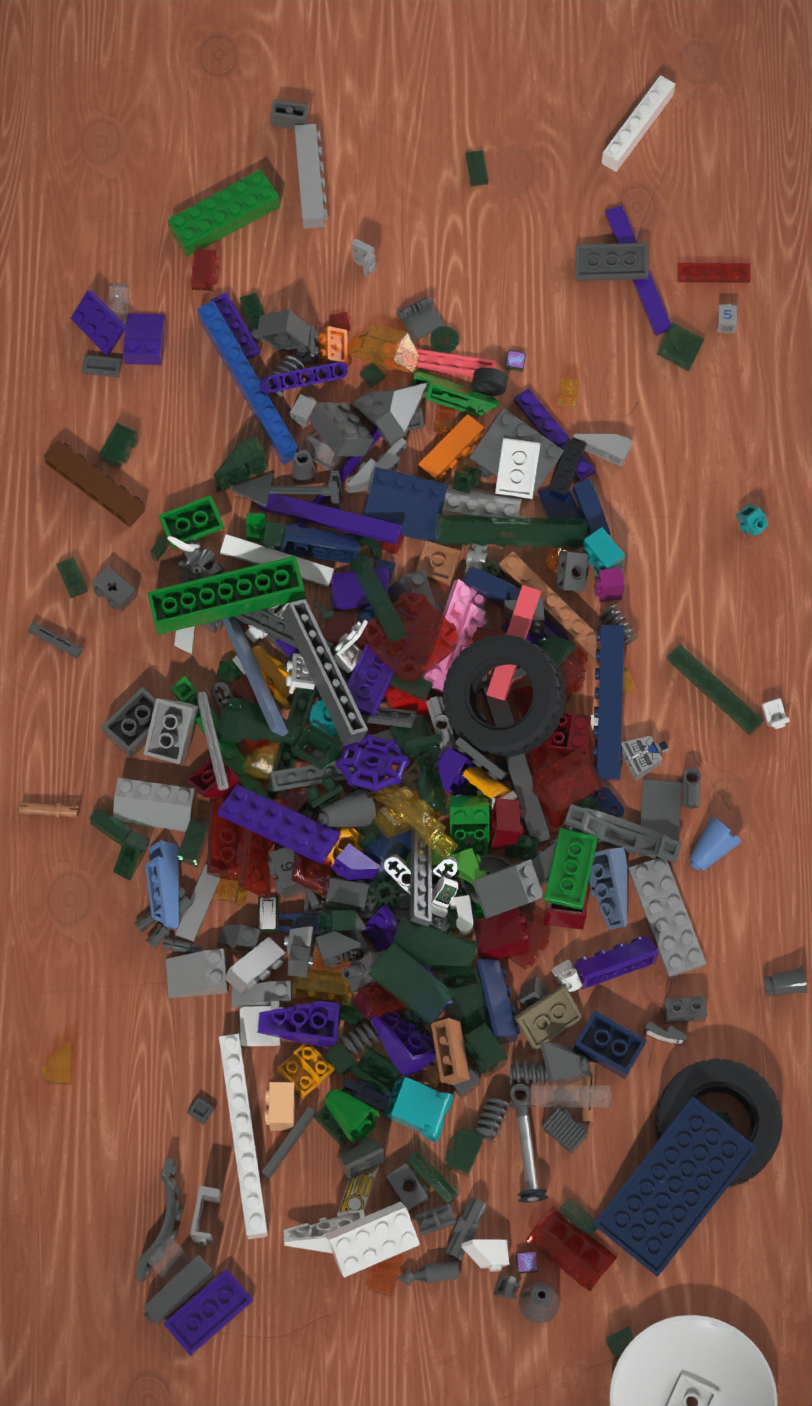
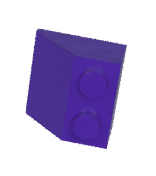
M449 747L441 753L438 762L443 789L452 796L461 795L469 783L463 776L465 769L476 767L467 757Z

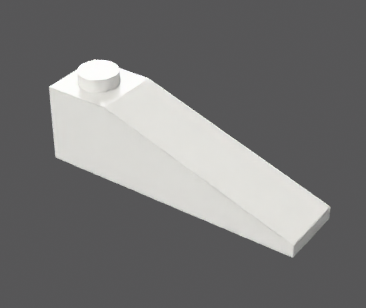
M364 1210L345 1211L337 1213L336 1218L329 1220L326 1217L321 1218L319 1223L313 1225L305 1223L283 1230L284 1245L332 1253L325 1234L363 1218Z

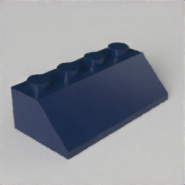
M295 524L285 525L282 531L280 552L354 565L360 550L359 537H354L353 534L349 533L342 535L331 530L319 531L313 527L301 528Z
M477 960L476 974L493 1046L517 1041L520 1029L517 1022L514 1023L513 1015H516L514 1004H510L508 998L511 996L509 984L505 985L504 978L507 977L505 967L500 965L499 960Z

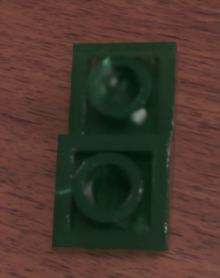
M256 292L239 298L251 331L258 329L260 315H265Z

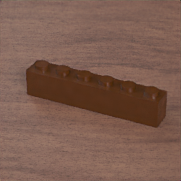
M57 440L43 455L46 465L128 527H131L144 513L143 501L139 497L130 495L124 486H118L111 476L102 474L95 464H89L82 454L73 452L67 443H61Z

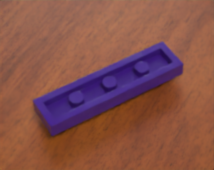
M227 292L211 299L210 302L213 301L247 360L260 354V349Z

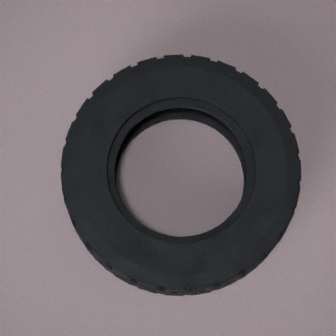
M506 634L491 635L471 643V646L461 651L460 655L452 662V666L446 675V681H444V711L452 729L473 748L495 756H518L538 748L545 740L547 741L550 738L554 729H557L565 709V682L562 680L563 676L559 667H557V663L541 647L518 636ZM498 666H519L527 673L532 683L533 699L526 715L515 724L506 727H493L484 721L477 709L476 692L478 685L490 670Z
M728 1059L702 1060L678 1072L663 1091L655 1114L656 1139L659 1140L693 1096L697 1098L706 1093L720 1092L736 1098L742 1103L749 1114L751 1121L749 1141L757 1146L758 1149L729 1185V1187H733L755 1177L773 1157L782 1134L781 1107L776 1099L775 1092L769 1087V1083L763 1077H760L758 1072L752 1068L749 1069L747 1065Z

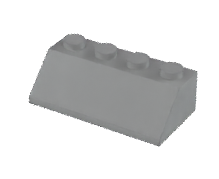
M449 484L445 495L442 519L516 531L522 497L495 494V491Z
M118 778L114 796L113 821L190 832L196 792L193 788Z

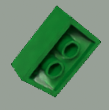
M211 495L158 515L166 539L170 536L184 543L225 529ZM167 539L172 549L177 547Z

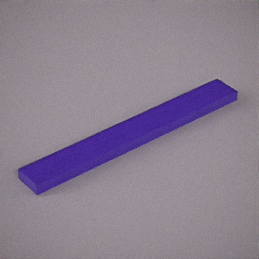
M623 206L605 210L606 218L617 244L637 243ZM648 269V279L632 281L656 336L672 331V325Z
M270 494L266 507L258 504V509L392 544H396L402 531V526L399 524L279 494Z

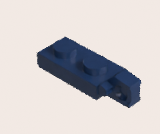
M347 1079L344 1084V1089L352 1092L351 1096L377 1110L385 1112L392 1092L365 1080L361 1081L358 1079L356 1083Z

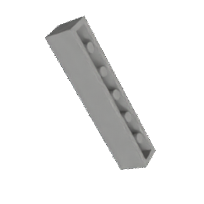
M316 124L294 125L303 229L325 227L324 220H328L327 209H323V204H326V193H322V188H325L324 177L321 178L320 173H324L323 162H319V157H322V148L318 146V141H321L320 130L316 131Z

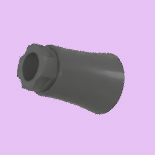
M301 450L295 453L293 457L291 478L298 485H309L315 480L317 472L312 456L308 451Z
M802 966L782 973L772 974L771 977H763L767 996L807 993V984Z

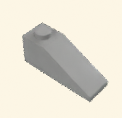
M574 434L573 440L586 444L585 451L620 467H623L633 444V441L627 436H620L618 434Z
M291 981L257 983L253 990H247L242 995L232 987V1007L271 1006V1001H279L280 1007L291 1006Z

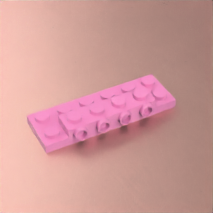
M459 579L454 580L420 677L421 682L444 694V681H446V675L452 666V662L460 655L461 651L471 646V643L481 639L479 632L487 621L485 618L486 612L483 610L487 598Z

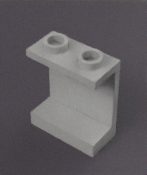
M199 1186L190 1232L192 1241L196 1242L195 1245L207 1247L208 1244L213 1245L212 1235L199 1232L204 1202L221 1204L222 1195L220 1189Z

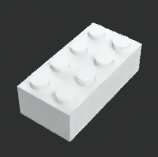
M398 1202L325 1234L338 1269L343 1277L420 1245L408 1211L402 1202Z

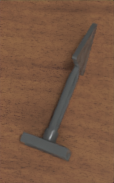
M331 470L329 485L272 486L274 474L269 473L232 487L233 492L264 507L267 506L270 494H322L323 496H331L333 508L341 510L340 500L344 498L339 471Z

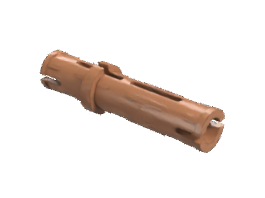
M20 802L19 814L78 818L79 806L62 805V803L55 805Z
M589 1062L591 1076L584 1078L583 1099H581L580 1104L582 1105L581 1122L585 1124L594 1123V1106L597 1104L595 1100L597 1063Z

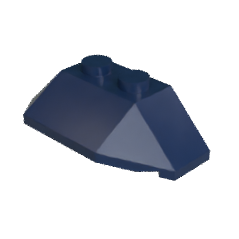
M388 812L379 818L363 850V854L381 867L374 879L364 880L376 884L381 879L391 876L384 867L385 861L390 855L395 854L404 861L406 860L411 850L412 829L407 817ZM390 860V867L392 868L395 866L397 868L398 862H392Z

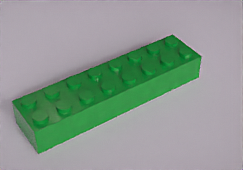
M296 556L147 592L158 635L306 599Z

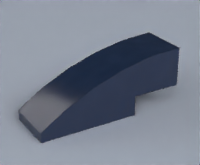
M591 479L573 484L572 492L579 505L580 514L589 534L591 535L603 527L610 536V530Z

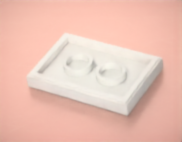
M503 438L495 494L532 499L540 443Z

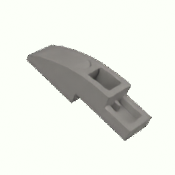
M401 438L393 445H390L389 450L385 454L382 453L376 462L373 459H370L367 463L364 462L360 466L359 472L347 480V492L353 494L368 489L370 474L375 467L396 471L400 467L399 456L406 450V440Z

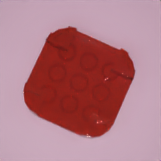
M404 592L395 603L374 620L371 618L365 630V640L369 649L397 677L406 681H415L426 675L454 651L458 641L457 628L454 623H450L427 600V596L423 593Z

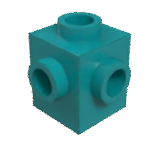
M748 504L736 514L740 523V529L745 534L759 535L769 525L765 519L766 514L760 507Z

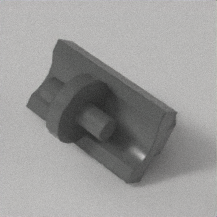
M450 1204L415 1215L422 1236L456 1224Z

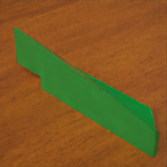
M421 369L417 370L413 378L412 385L428 383L426 391L423 392V394L427 395L426 400L476 417L483 415L493 408L496 409L500 403L497 399Z

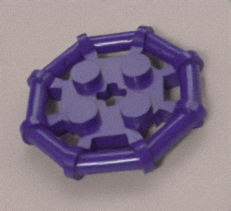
M367 734L360 742L343 745L340 758L336 761V768L340 769L345 776L348 785L359 786L374 792H378V790L393 784H400L406 766L409 765V758L402 753L395 740L390 741L374 737L371 734ZM389 752H393L395 756H390ZM349 754H354L353 758H348ZM393 765H398L396 771L391 769ZM348 767L354 768L353 774L351 773ZM360 777L372 779V782L360 779Z

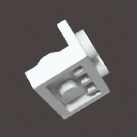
M293 653L292 660H288L286 672H289L286 679L289 693L293 694L295 687L314 690L315 683L301 654Z

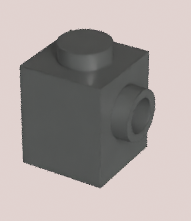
M291 945L288 959V975L308 977L309 967H313L314 956L310 955L311 947Z

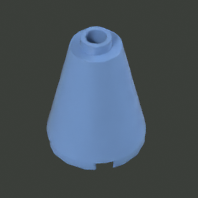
M711 817L689 857L691 860L689 864L697 871L700 869L704 871L740 845L742 841L736 835L732 836L731 830L722 822Z

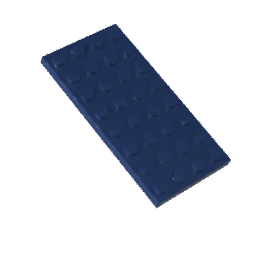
M693 1096L593 1225L658 1277L757 1151L758 1147Z

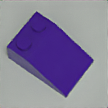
M128 313L123 348L125 364L162 365L165 314Z

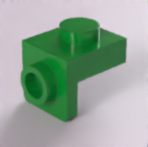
M264 513L246 514V541L265 543Z

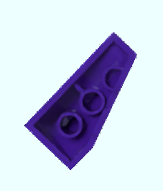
M379 1000L365 1005V1009L392 1063L404 1077L419 1073L437 1058L434 1041L426 1034L422 1036L414 1030L415 1026L412 1023L407 1024L399 1018V1014L384 1002Z
M316 1001L305 1005L300 1004L294 1007L260 1012L257 1033L312 1046L332 1048L337 1042L340 1003Z

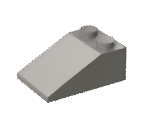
M224 949L205 950L166 959L168 998L228 993L227 980H225L226 960Z

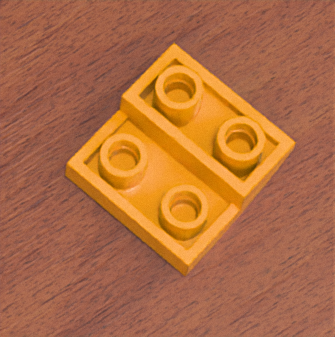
M471 767L465 769L463 776L472 785H475L490 799L493 797L501 799L512 792L500 781L489 776L482 767Z
M308 1044L300 1046L293 1052L291 1057L277 1067V1071L287 1082H294L295 1091L302 1099L316 1089L335 1070L312 1045Z

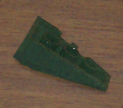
M231 697L222 709L216 735L217 739L230 742H241V739H252V742H259V739H270L271 742H295L303 731V727L282 717L288 733L285 736L276 734L270 730L260 706L247 700Z
M401 917L389 959L407 966H471L478 947L430 926L427 927L410 921L408 918Z

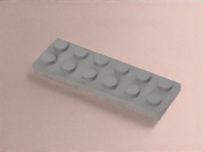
M657 858L629 867V874L668 977L670 978L706 966V961L668 861L663 858Z

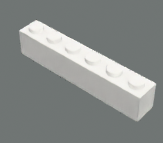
M661 75L603 151L601 164L615 172L618 171L673 97L675 83Z

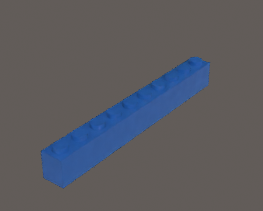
M212 301L197 308L198 319L282 465L292 461L295 453L299 452L298 446L267 393H263L260 390L258 377L215 303Z

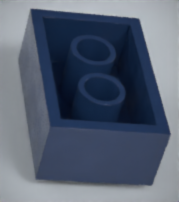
M594 1010L575 1042L573 1049L626 1080L644 1049L647 1040Z

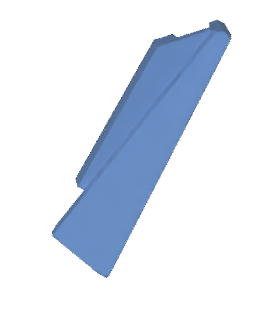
M161 840L149 848L151 861L145 864L151 915L153 919L162 922L166 927L178 928L179 847L177 844Z

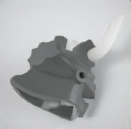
M167 537L171 543L184 550L183 552H185L188 559L187 563L181 560L178 564L181 568L180 577L183 583L222 574L226 570L221 563L219 565L217 563L214 564L215 552L212 553L211 550L207 551L206 549H203L201 552L200 543L197 540L186 544L174 537Z

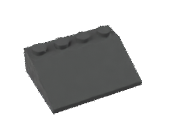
M503 408L495 416L469 458L497 477L503 438L540 443L533 490L534 495L564 450Z

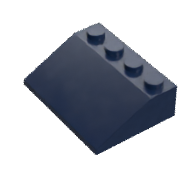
M375 467L370 474L363 516L401 525V536L434 542L445 501L447 484Z

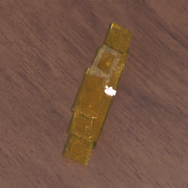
M362 778L363 780L372 782V779ZM393 784L378 790V792L366 789L369 792L367 793L369 797L382 802L399 814L415 829L428 847L435 850L443 858L457 849L458 844L444 833L446 827L432 816L434 809L408 787L404 786L400 789Z

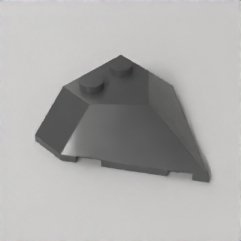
M428 383L385 391L367 392L348 405L359 417L364 414L377 426L380 436L387 443L393 445L407 434V427L416 414L422 400L421 396L426 391Z

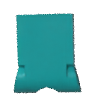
M402 1077L396 1079L383 1117L419 1131L428 1140L438 1143L444 1127V1116L450 1110L455 1095L437 1092L412 1079Z

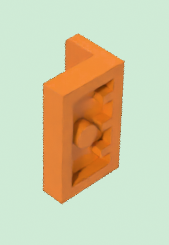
M327 326L318 336V342L320 343L318 354L320 366L336 362L348 364L347 330Z

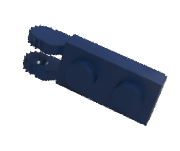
M299 913L278 914L279 919L293 920L292 927L285 925L277 926V931L290 932V929L310 926L313 927L314 935L316 936L332 932V916Z

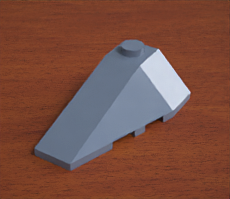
M624 847L595 852L589 876V883L592 888L591 893L600 904L599 910L609 930L627 926L628 866Z

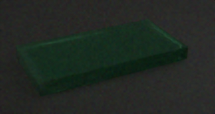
M395 943L389 946L368 973V975L429 1025L435 1021L455 994Z

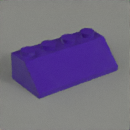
M637 937L627 945L621 943L614 946L613 950L607 952L601 950L595 953L594 957L588 959L587 957L579 958L573 967L577 970L583 982L581 990L655 964L658 951L648 937Z

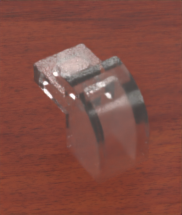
M110 283L108 307L126 325L130 304L129 285Z

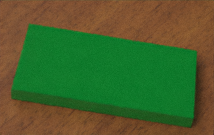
M565 828L559 829L543 901L582 910L598 836Z

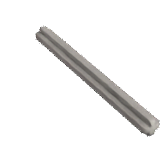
M204 691L198 692L196 695L217 786L219 790H226L229 786L207 693Z

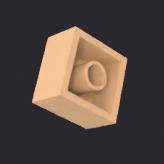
M270 1082L269 1088H266L265 1091L266 1105H269V1108H265L266 1125L270 1126V1131H291L295 1126L294 1082Z

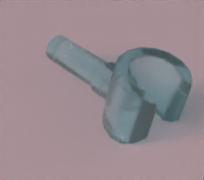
M317 600L313 602L322 613L325 622L335 619L332 609L325 610Z

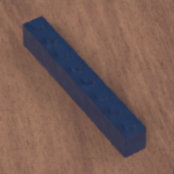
M601 625L600 630H596V642H599V649H596L595 660L599 661V668H595V680H598V687H595L594 699H598V706H594V718H597V726H594L593 737H597V745H593V756H596V764H593L592 775L596 776L598 781H619L621 768L624 626Z

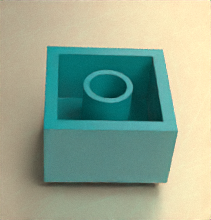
M603 527L584 539L582 553L588 554L589 564L593 567L597 577L599 570L622 568L623 570L625 554Z

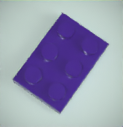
M92 290L86 292L71 316L73 322L105 355L112 352L127 328Z

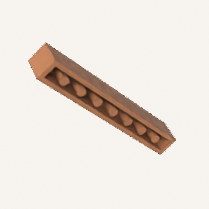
M512 551L499 563L498 572L509 583L520 590L522 585L542 591L539 599L543 598L544 616L568 637V641L595 668H599V661L595 660L596 649H599V642H596V633Z

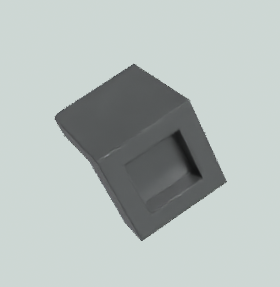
M534 977L521 985L519 1001L528 1008L546 996L549 990L537 977Z

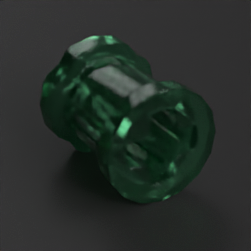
M490 561L484 565V572L491 573V571H494L491 575L500 577L498 563Z

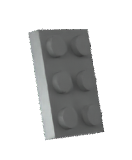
M461 737L455 742L458 745L456 749L465 756L469 754L473 757L472 762L480 768L485 767L488 769L487 774L493 779L502 780L508 775V772L483 752L470 746Z

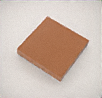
M425 540L415 573L425 570L428 580L451 586L461 550Z

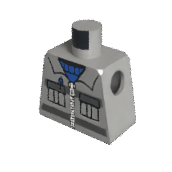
M651 736L621 743V754L635 781L659 767L662 763L661 754L669 751L665 741L655 744Z

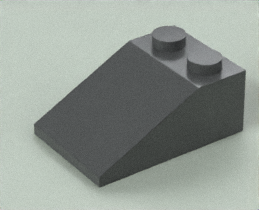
M531 859L515 863L472 881L485 919L544 897Z
M364 1138L357 1142V1146L353 1148L348 1146L339 1151L340 1154L337 1155V1160L347 1180L355 1178L384 1163V1150L374 1138Z

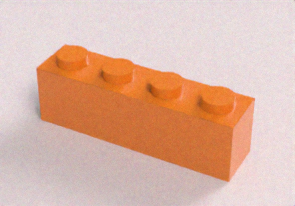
M467 414L418 464V472L428 480L442 482L446 478L447 472L450 469H455L460 462L459 460L463 456H468L472 447L478 444L484 435V427Z

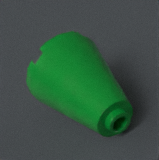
M332 1089L325 1096V1105L348 1140L352 1143H357L355 1140L358 1138L362 1140L367 1137L377 1125L374 1121L376 1117L380 1118V1113L375 1108L340 1089Z

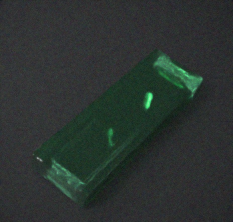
M419 1151L411 1154L406 1159L448 1204L460 1195Z

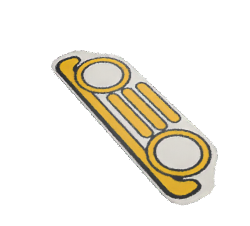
M379 1166L349 1180L339 1213L364 1210Z

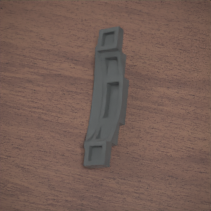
M570 804L564 824L580 829L582 833L598 836V842L613 848L624 847L625 852L633 855L637 852L654 859L657 856L675 863L681 847V842L670 839L668 836L644 826Z
M166 1157L161 1174L167 1195L165 1219L156 1240L139 1258L135 1274L137 1281L145 1282V1278H149L152 1265H149V1263L158 1264V1260L162 1259L165 1247H162L163 1244L171 1246V1242L175 1241L178 1229L175 1227L177 1221H181L183 1209L180 1208V1203L176 1202V1199L179 1197L180 1187H178L177 1181L171 1180V1178H175L178 1166L175 1165L174 1159Z

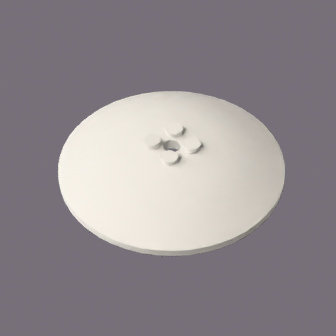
M698 1315L668 1318L653 1324L637 1335L629 1343L618 1360L610 1386V1406H687L686 1399L688 1397L696 1398L697 1406H778L776 1385L772 1372L756 1345L733 1326L714 1318Z

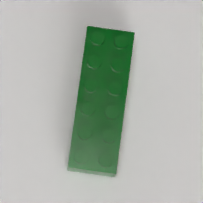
M260 169L167 219L168 229L186 257L279 208V195Z

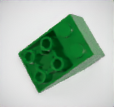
M485 795L449 796L450 845L453 853L456 854L472 848L474 854H479V856L489 855L488 797Z

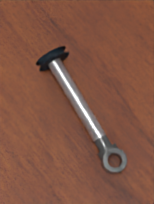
M516 1084L510 1091V1101L517 1115L526 1191L517 1194L521 1197L518 1201L523 1203L538 1202L547 1199L548 1196H545L547 1190L538 1189L528 1114V1108L531 1107L530 1090L524 1084ZM518 1092H522L525 1094L526 1097L522 1100L516 1099L515 1094Z

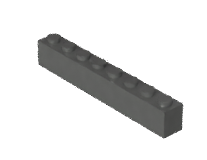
M306 599L289 603L282 616L343 745L360 742L368 729Z

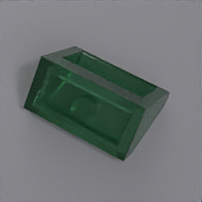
M311 724L295 743L291 753L323 770L340 757L341 741ZM310 745L326 755L320 761L302 749Z

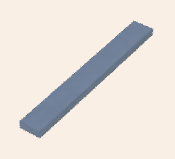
M233 617L222 619L270 730L285 736L288 730L239 620Z

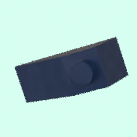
M473 566L463 580L464 583L503 610L504 601L518 600L521 591L511 583Z

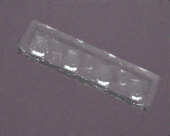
M531 1085L530 1105L532 1107H611L612 1087Z

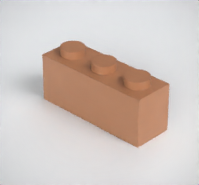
M447 1018L431 1023L441 1082L455 1085L470 1080L460 1021Z

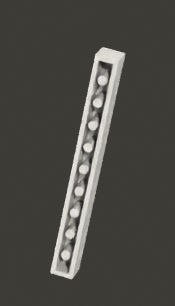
M239 1034L220 1036L219 1041L246 1234L248 1240L268 1237Z

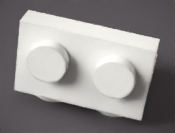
M363 620L361 623L358 621L351 628L349 634L345 633L339 639V643L334 648L333 658L335 662L348 674L354 669L363 652L354 642L360 637L368 623L366 620Z
M271 1001V1006L242 1007L240 1009V1044L243 1047L280 1046V1039L282 1038L257 1033L259 1013L283 1008L280 1007L279 1001Z

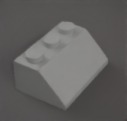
M156 698L143 755L177 764L186 762L199 706L181 701Z

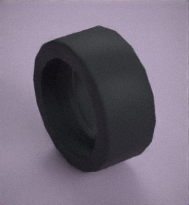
M489 367L478 368L473 373L471 385L475 391L484 395L499 396L506 391L508 377L498 369Z

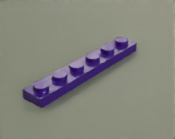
M528 388L514 397L516 405L537 431L564 450L569 437L532 391ZM584 456L575 475L579 482L584 481L595 473V469Z

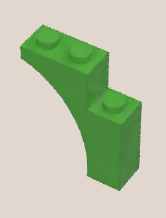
M445 840L432 844V869L445 857L450 856L458 861V869L453 876L460 877L472 885V881L486 876L485 871H480L479 868L482 865L479 854H474L472 848L454 854L451 845L447 846ZM409 852V854H408V856H407V858H406V860H405V862H406L410 867H411V852ZM446 863V867L442 871V873L444 874L445 871H447L449 868L453 870V864Z

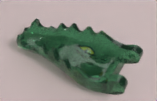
M420 754L415 758L416 771L418 772L416 788L419 799L425 801L434 811L439 812L443 816L448 815L450 808L446 806L447 794L444 793L445 790L441 786L442 781L439 779V775H434L432 771L434 765L421 761L423 756Z

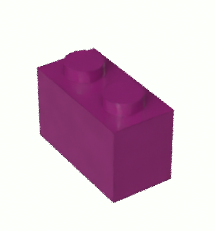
M622 568L599 570L598 577L595 578L596 585H594L595 596L599 597V602L622 599L625 586Z

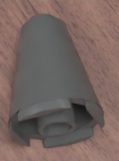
M365 788L358 789L322 808L321 813H319L321 824L327 827L373 826L375 823H372V820L376 819V809L372 797L368 798L366 793H369L368 790Z
M542 1281L532 1282L522 1290L519 1297V1307L522 1314L531 1322L545 1323L557 1314L560 1307V1298L552 1285Z

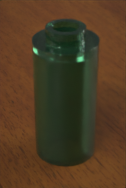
M103 809L94 810L90 815V825L120 846H124L130 839L133 830Z

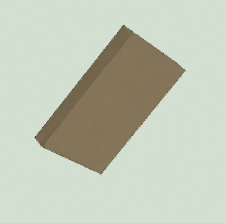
M563 984L514 1017L534 1051L541 1048V1042L551 1041L584 1018Z

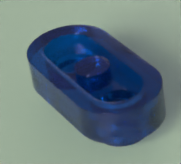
M605 787L596 789L593 794V802L597 808L603 813L623 819L624 807L614 794ZM605 794L606 798L602 799L599 795ZM617 809L618 813L614 814L611 810Z

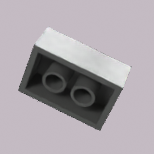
M318 402L309 418V421L336 456H365L374 441L369 430L364 427L359 417L354 414L347 403Z
M143 687L101 726L103 734L130 759L146 745L156 701Z

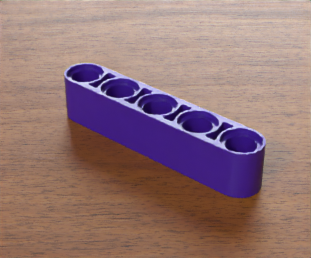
M336 362L271 375L260 380L259 388L263 393H273L338 380L347 375L348 368L344 363ZM335 367H337L339 371L338 375H336L335 373ZM319 370L322 372V378L318 376ZM302 373H303V374L305 375V377H306L305 382H304V381L302 380V378H301ZM285 377L289 379V385L285 383ZM269 380L272 382V388L268 386Z

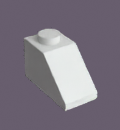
M470 1240L461 1244L463 1250L480 1268H489L490 1272L501 1271V1267L509 1265L507 1240Z

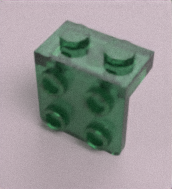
M423 715L416 716L411 728L389 725L394 740L406 757L434 752L443 741L441 734H431L426 718Z

